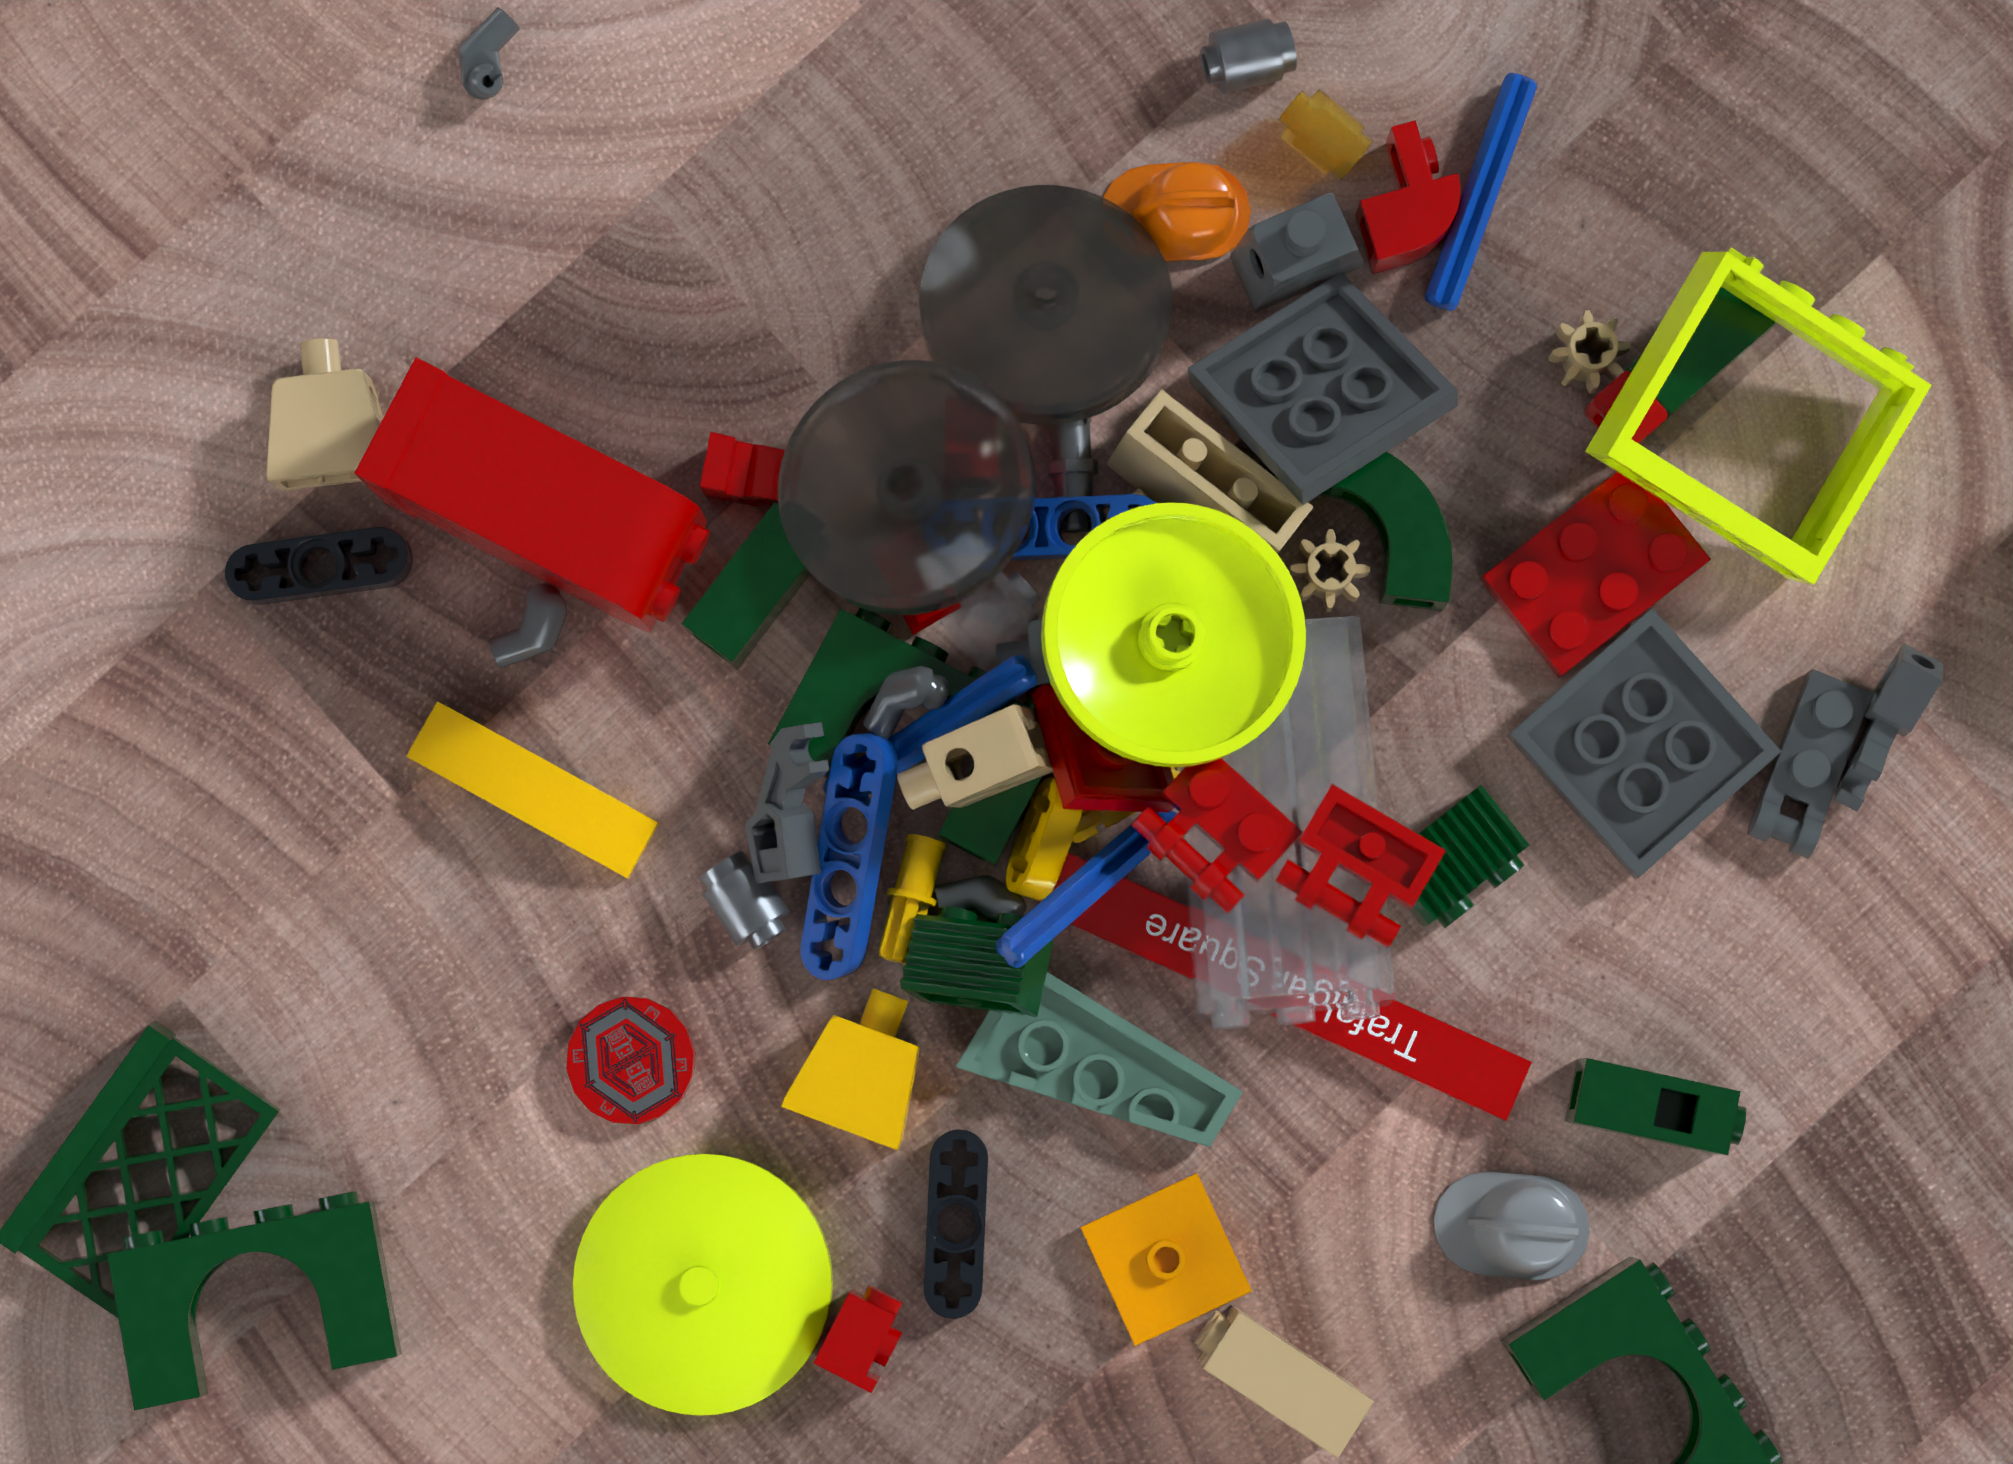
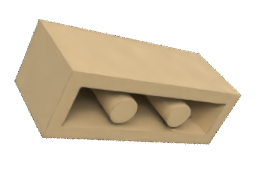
M1162 389L1128 429L1106 463L1114 472L1136 489L1140 488L1148 498L1157 503L1174 502L1204 506L1239 520L1260 535L1277 554L1313 508L1308 502L1302 505L1280 480Z

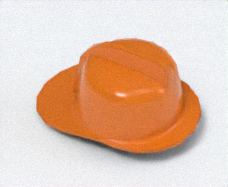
M1202 162L1148 164L1127 170L1113 180L1102 197L1099 217L1104 236L1116 251L1132 260L1154 263L1207 260L1222 257L1237 246L1248 230L1251 209L1247 192L1237 178L1218 165Z

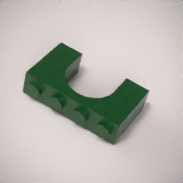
M859 607L857 613L853 615L840 608L772 734L768 745L771 747L770 743L782 728L822 722L824 736L812 738L809 741L808 752L811 759L815 762L828 760L829 771L823 775V777L828 779L836 746L844 738L853 734L863 715L870 709L884 680L891 673L917 666L931 668L934 675H941L948 681V699L987 672L972 666L968 674H965L945 663L949 653L937 645L918 636L915 637L910 645L889 634L893 624L878 614ZM1028 695L1024 704L1014 699L997 710L999 711L1016 704L1034 709L1036 712L1032 696ZM973 764V767H972V770H971L969 776H970V775L972 774V772H973L974 764ZM1045 775L961 808L952 807L938 833L940 839L996 868Z
M357 1191L318 1198L320 1208L318 1212L294 1216L293 1206L288 1204L253 1211L255 1220L253 1225L229 1229L228 1218L223 1217L188 1224L190 1233L188 1238L164 1242L162 1230L123 1237L125 1250L108 1253L107 1256L134 1411L198 1398L208 1394L196 1322L199 1298L204 1286L215 1271L229 1260L250 1252L270 1253L285 1258L299 1267L310 1279L320 1302L332 1370L401 1355V1346L375 1202L359 1203Z
M1628 1257L1500 1340L1534 1394L1544 1401L1600 1364L1616 1357L1644 1355L1662 1362L1680 1381L1687 1396L1690 1411V1424L1686 1441L1677 1457L1670 1464L1783 1463L1779 1452L1764 1431L1760 1429L1753 1434L1739 1412L1746 1408L1747 1404L1732 1380L1725 1373L1717 1378L1703 1356L1709 1353L1711 1349L1701 1331L1690 1318L1680 1322L1667 1300L1675 1296V1293L1662 1271L1654 1262L1645 1267L1640 1259Z

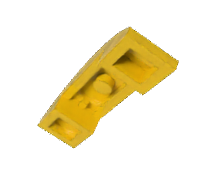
M438 701L406 755L409 759L629 879L659 825L658 822Z

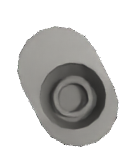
M1499 1172L1469 1174L1449 1186L1439 1199L1434 1215L1436 1239L1446 1257L1463 1270L1484 1276L1529 1280L1556 1278L1572 1269L1585 1252L1590 1234L1588 1214L1579 1196L1563 1182L1544 1176Z

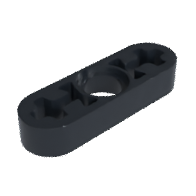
M374 527L242 546L229 557L225 567V579L230 590L244 601L255 605H265L394 587L403 582L409 575L413 565V554L409 544L398 533L388 528ZM384 542L391 551L398 552V558L388 562L387 572L380 574L378 568L373 564L353 565L357 578L349 579L351 564L344 550L346 545H352L351 553L357 558L376 554L377 543ZM326 549L331 551L336 559V570L333 576L326 582L318 584L307 581L302 570L304 559L314 550ZM290 553L288 571L294 582L293 587L286 588L288 579L282 575L263 578L261 581L262 589L255 591L253 585L241 580L242 573L252 570V560L258 559L260 564L269 569L284 568L286 565L282 559V554Z
M963 1129L948 1131L936 1140L931 1149L929 1165L924 1296L927 1304L936 1314L949 1319H957L970 1314L980 1302L983 1291L988 1151L979 1136ZM954 1140H965L967 1151L977 1153L978 1155L977 1165L966 1167L964 1187L974 1184L978 1185L977 1199L963 1194H950L941 1198L938 1197L939 1182L952 1186V1167L947 1164H941L940 1157L942 1152L953 1149ZM949 1205H963L974 1215L975 1230L963 1242H950L938 1230V1216ZM935 1248L949 1253H963L972 1249L975 1250V1263L971 1264L961 1260L960 1267L961 1281L972 1284V1294L961 1296L959 1306L957 1307L947 1306L946 1296L935 1293V1283L945 1281L948 1276L949 1259L935 1262Z

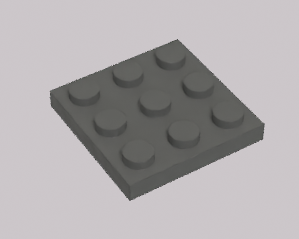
M1342 272L1188 367L1190 384L1302 505L1458 406V390Z
M1653 608L1507 735L1511 742L1634 879L1643 875L1782 752Z

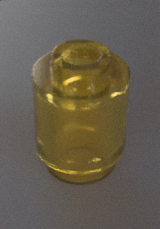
M1318 89L1312 97L1302 90L1278 119L1287 127L1280 136L1285 143L1325 176L1330 171L1341 181L1374 142L1362 132L1366 126L1321 89Z

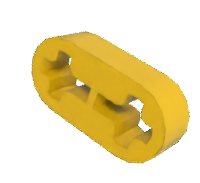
M1053 777L1044 779L1036 789L1006 870L1005 881L1007 889L1010 892L1036 901H1042L1054 889L1083 811L1063 809L1057 784Z

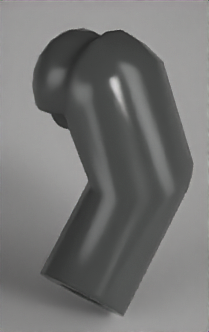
M539 584L533 587L526 597L528 605L520 628L489 639L493 656L499 668L545 653L555 646L567 616L566 601L561 596L557 587L551 584Z

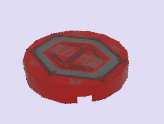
M619 997L597 1005L579 1021L568 1043L566 1070L575 1095L590 1112L612 1123L643 1124L665 1116L683 1100L693 1078L696 1051L688 1028L671 1009L648 998Z

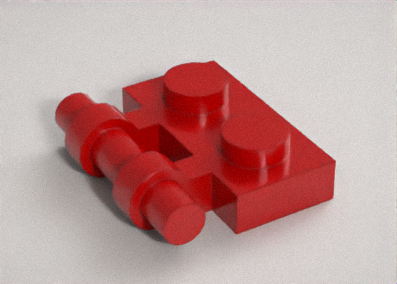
M1222 758L1209 763L1186 766L1162 791L1161 796L1179 811L1171 821L1166 823L1150 807H1147L1131 825L1150 842L1146 848L1160 861L1166 857L1194 882L1190 889L1204 901L1210 897L1227 914L1245 896L1227 878L1232 871L1239 866L1258 883L1303 833ZM1194 826L1223 851L1212 863L1184 839Z
M1332 784L1298 841V844L1320 856L1311 872L1288 859L1275 882L1296 893L1297 896L1294 900L1308 909L1312 910L1313 906L1316 905L1347 923L1348 926L1345 930L1359 939L1363 940L1365 935L1389 948L1401 925L1379 913L1387 898L1390 897L1411 910L1446 850ZM1336 867L1371 886L1362 902L1328 883Z

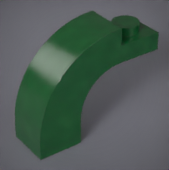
M1385 452L1318 495L1336 498L1353 505L1364 513L1376 528L1384 555L1379 604L1442 611L1449 603L1453 560L1450 536L1442 511L1434 496L1414 471L1401 460ZM1268 468V472L1275 476L1273 472Z

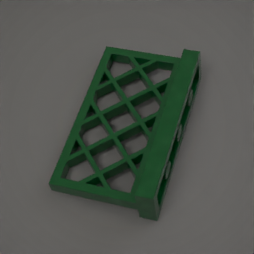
M156 1020L149 1024L0 1229L1 1245L14 1254L18 1251L117 1318L115 1297L102 1287L99 1263L108 1261V1253L125 1249L97 1254L91 1218L127 1212L132 1236L141 1234L137 1215L138 1209L173 1203L178 1230L170 1241L188 1238L190 1236L188 1224L201 1221L280 1111L279 1108L175 1037V1033ZM175 1057L198 1071L202 1097L172 1103L165 1102L161 1076ZM209 1080L228 1093L211 1095ZM154 1087L156 1105L139 1108ZM238 1099L260 1114V1117L247 1135L219 1140L213 1104ZM204 1105L210 1142L173 1148L167 1112ZM158 1114L164 1150L127 1156L123 1129L129 1120L135 1117ZM115 1141L118 1158L101 1161ZM238 1146L223 1167L220 1149ZM211 1150L216 1174L214 1181L208 1188L181 1193L175 1157ZM166 1158L172 1194L135 1201L129 1165ZM120 1167L126 1203L89 1209L85 1187L87 1178L93 1171ZM77 1194L79 1211L62 1214ZM201 1198L185 1219L183 1201ZM81 1220L87 1256L61 1260L42 1247L40 1243L55 1224ZM89 1265L91 1279L74 1267Z

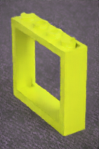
M1732 247L1729 248L1728 252H1702L1585 452L1785 578L1814 585L1932 385L1911 372L1914 366L1906 361L1907 356L1888 347H1882L1879 351L1862 340L1866 331L1855 322L1838 314H1832L1828 318L1811 307L1815 298L1806 290L1787 281H1781L1778 285L1762 275L1761 271L1764 265L1755 257H1746ZM1720 287L1880 389L1791 540L1632 440L1637 428Z

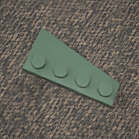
M1048 972L1045 978L1038 1016H1022L1015 1013H998L990 1010L956 1065V1068L1207 1147L1212 1145L1243 1093L1240 1089Z

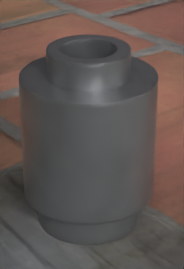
M1268 18L1211 31L1209 33V45L1200 48V58L1205 79L1208 84L1217 82L1223 94L1281 81L1284 73L1295 71L1297 68L1293 36L1285 21L1273 24Z
M739 851L724 859L700 877V880L707 889L703 894L704 898L736 947L749 942L753 950H756L786 930L781 919L789 914V909L771 882L756 883L752 862L749 861L743 851Z

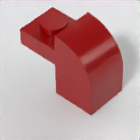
M1416 120L1391 127L1385 143L1399 190L1360 200L1355 214L1372 275L1415 263L1432 253L1445 238L1459 206L1461 190L1459 175L1456 173L1433 180L1432 175L1439 173L1436 150L1429 136L1421 138Z

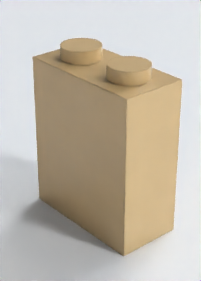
M1234 1305L1231 1306L1226 1316L1215 1311L1195 1341L1198 1348L1202 1350L1197 1360L1204 1370L1337 1458H1339L1374 1403L1362 1390Z

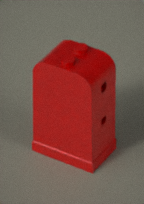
M415 357L354 472L385 504L413 518H419L557 587V589L649 633L656 620L665 622L681 591V588L675 584L686 563L694 565L697 562L710 535V531L705 529L707 521L701 508L687 497L448 376L445 371Z

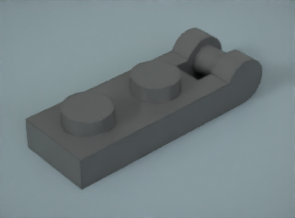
M1814 669L1807 672L1778 747L1782 752L1773 760L1747 830L1748 835L1765 842L1772 837L1790 845V852L1807 859L1812 855L1820 838L1823 821L1870 702L1872 692ZM1784 798L1804 806L1799 820L1780 814Z

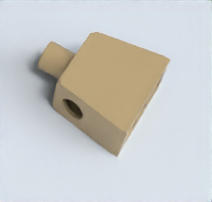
M319 338L300 343L303 375L278 378L272 384L266 473L267 481L281 492L361 482L362 480L354 472L384 418L372 379L363 369L341 370L338 340Z
M1013 704L926 742L922 745V749L927 762L898 773L897 777L903 796L912 810L942 798L947 807L961 808L1049 774L1053 770L1035 710ZM971 754L974 760V769L970 776L964 778L960 768L961 762L965 756Z

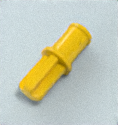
M917 834L907 835V843L895 888H888L886 895L892 898L878 950L879 955L884 959L901 964H906L905 955L909 952L908 942L912 939L913 918L917 914L927 915L928 908L936 907L937 900L931 897L942 854L946 849L944 842Z

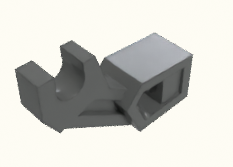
M1905 643L1902 644L1872 692L1873 694L1864 715L1869 721L1841 774L1835 790L1834 800L1858 812L1864 802V796L1871 781L1877 782L1882 774L1889 749L1896 735L1899 734L1904 737L1912 731L1943 681V663Z
M822 722L782 728L770 743L772 749L755 813L744 823L756 883L821 874L814 812L802 801L806 787L829 771L828 760L815 762L811 759L808 752L809 741L812 738L824 736Z

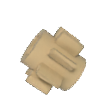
M1585 310L1580 318L1579 328L1576 330L1568 324L1561 323L1555 333L1566 345L1565 347H1558L1552 350L1548 356V361L1554 363L1562 362L1566 372L1561 382L1563 386L1570 384L1573 379L1586 382V388L1589 394H1592L1598 389L1602 374L1614 380L1624 372L1622 367L1613 360L1615 357L1627 354L1631 348V343L1626 341L1618 342L1613 332L1618 322L1616 318L1609 320L1606 325L1593 322L1590 310ZM1584 340L1589 341L1591 350L1602 351V355L1595 364H1590L1587 354L1577 353Z
M1328 529L1324 538V544L1319 545L1317 548L1311 541L1303 539L1299 548L1302 554L1308 558L1306 564L1297 563L1291 565L1289 569L1291 576L1304 578L1306 586L1300 594L1301 602L1309 599L1313 594L1323 598V606L1326 612L1332 610L1335 597L1341 594L1348 600L1355 602L1360 594L1358 589L1351 583L1352 578H1363L1370 573V566L1356 564L1353 556L1360 542L1358 540L1352 541L1347 547L1336 543V535L1333 529ZM1317 559H1320L1325 564L1331 563L1334 559L1341 562L1343 567L1338 576L1342 582L1339 583L1332 577L1324 583L1316 577L1320 568Z

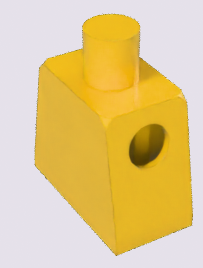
M872 988L859 1024L833 1015L784 1097L781 1107L899 1150L903 1141L920 1047L895 1038L909 1001Z

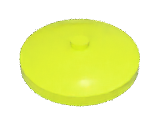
M1172 502L1150 504L1122 512L1094 528L1076 545L1059 568L1050 586L1042 616L1041 641L1044 663L1052 688L1068 715L1087 735L1108 750L1139 763L1163 767H1186L1209 763L1241 749L1264 732L1280 715L1293 694L1303 667L1306 648V626L1301 598L1292 576L1279 555L1260 535L1239 520L1223 512L1194 504Z
M693 1154L670 1158L638 1171L621 1183L602 1202L591 1218L577 1251L573 1275V1299L581 1333L590 1352L607 1375L622 1389L651 1406L674 1413L699 1416L718 1415L751 1406L767 1398L785 1385L806 1363L823 1334L829 1316L833 1288L832 1264L824 1234L814 1214L798 1193L778 1176L754 1163L718 1154Z

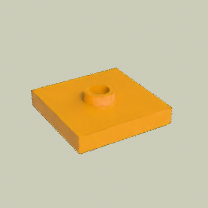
M1197 1172L1080 1226L1135 1346L1252 1292Z

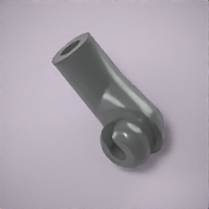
M499 7L462 43L459 49L462 84L467 92L477 99H489L497 95L502 89L503 76L499 51L520 30L514 20Z
M924 666L912 667L891 673L884 680L863 721L864 727L881 737H892L905 709L916 708L920 705H924L930 710L940 708L945 703L949 693L948 681L941 675H934L931 668Z
M981 875L934 886L939 910L943 906L957 907L968 911L976 909L992 920L993 923H996L999 913L1025 916L1024 912L1027 909V905L1022 896L1010 892L1004 883L990 875Z

